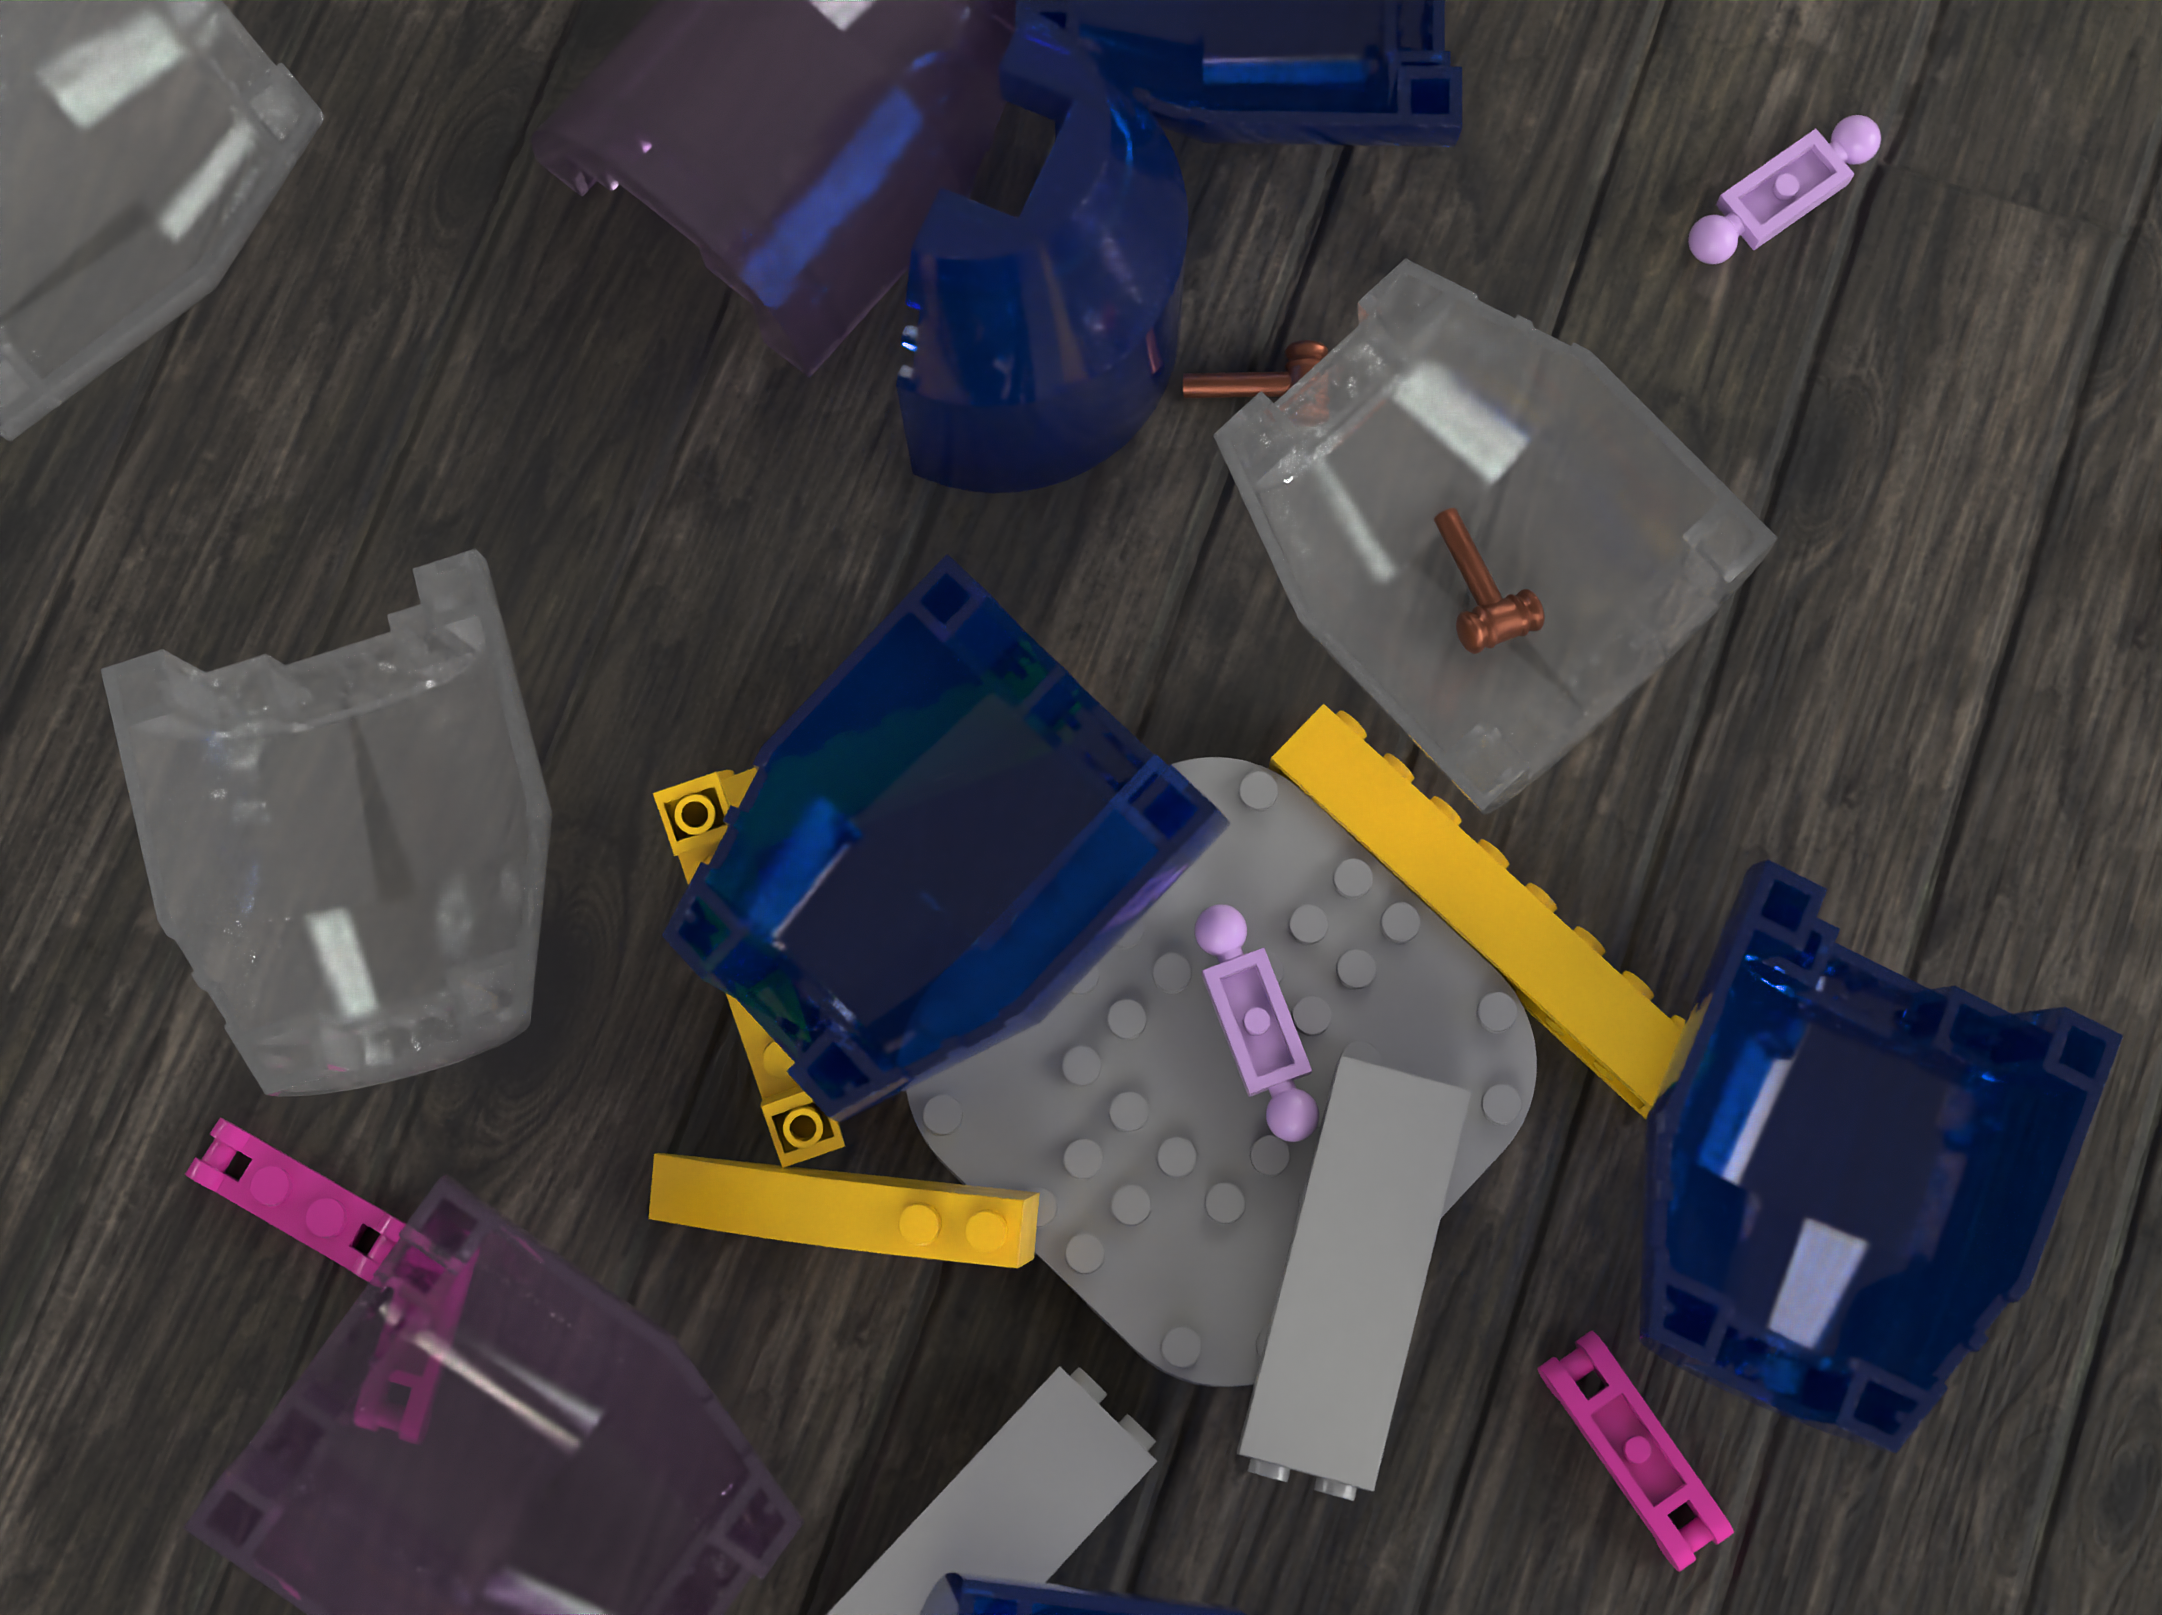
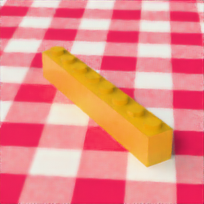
M1323 704L1271 757L1268 769L1288 779L1308 795L1489 962L1508 982L1523 1007L1644 1119L1648 1120L1657 1114L1710 1057L1699 1046L1703 1042L1699 1032L1680 1016L1673 1015L1669 1018L1651 1002L1654 998L1652 990L1639 977L1627 970L1620 974L1602 957L1606 953L1604 947L1592 934L1579 926L1572 930L1555 915L1554 912L1557 910V906L1547 893L1533 883H1528L1524 886L1506 870L1509 866L1508 860L1494 845L1484 839L1476 843L1458 826L1462 822L1461 818L1449 804L1437 796H1433L1429 800L1411 784L1414 776L1405 764L1390 753H1386L1382 757L1364 741L1367 733L1352 716L1342 710L1335 714Z

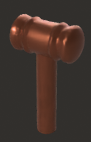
M1301 340L1291 343L1285 349V355L1288 359V362L1285 364L1287 372L1183 373L1184 398L1287 396L1285 403L1289 408L1286 411L1285 417L1289 423L1299 427L1318 426L1323 424L1329 417L1328 410L1325 407L1329 402L1326 370L1329 365L1325 361L1328 349L1321 342L1314 340Z
M1449 508L1435 516L1434 522L1478 605L1472 612L1464 611L1457 617V634L1464 648L1470 653L1478 654L1485 647L1492 649L1496 644L1518 636L1524 637L1529 631H1539L1544 625L1545 615L1537 595L1529 589H1523L1517 595L1508 594L1503 599L1457 509Z

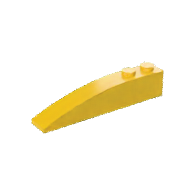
M655 1153L649 1219L825 1247L1020 1268L1034 1259L1039 1192L790 1166L782 1168L781 1165Z

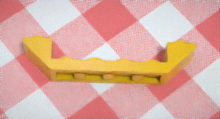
M717 771L654 792L653 795L674 856L678 855L758 1085L762 1097L761 1108L782 1168L845 1147L817 1052L741 831Z

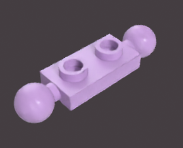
M1863 115L1846 117L1834 128L1831 143H1828L1820 132L1814 129L1722 193L1716 206L1724 216H1705L1699 219L1690 230L1688 242L1692 254L1696 259L1706 264L1722 263L1735 252L1740 235L1754 251L1850 183L1854 176V173L1846 163L1862 164L1870 160L1877 153L1881 143V134L1876 123Z
M1218 904L1210 906L1199 915L1195 923V938L1202 950L1217 957L1219 964L1202 970L1201 975L1248 1097L1269 1090L1272 1099L1269 1101L1266 1109V1120L1272 1133L1288 1142L1304 1140L1314 1132L1318 1125L1319 1109L1311 1095L1303 1090L1296 1089L1294 1080L1310 1075L1312 1069L1264 948L1244 955L1241 947L1246 940L1247 926L1242 914L1228 905Z

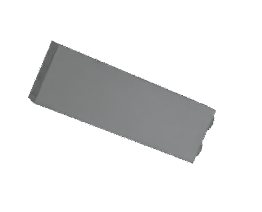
M1340 1056L1335 1066L1236 1453L1237 1455L1251 1458L1248 1472L1283 1482H1288L1290 1470L1316 1476L1317 1480L1314 1490L1351 1501L1355 1499L1357 1488L1374 1491L1472 1093L1471 1090Z
M1059 1366L826 1615H1016L1155 1465L1157 1460L1148 1450L1156 1441L1128 1414L1118 1423L1099 1404L1108 1394L1080 1367L1069 1376Z

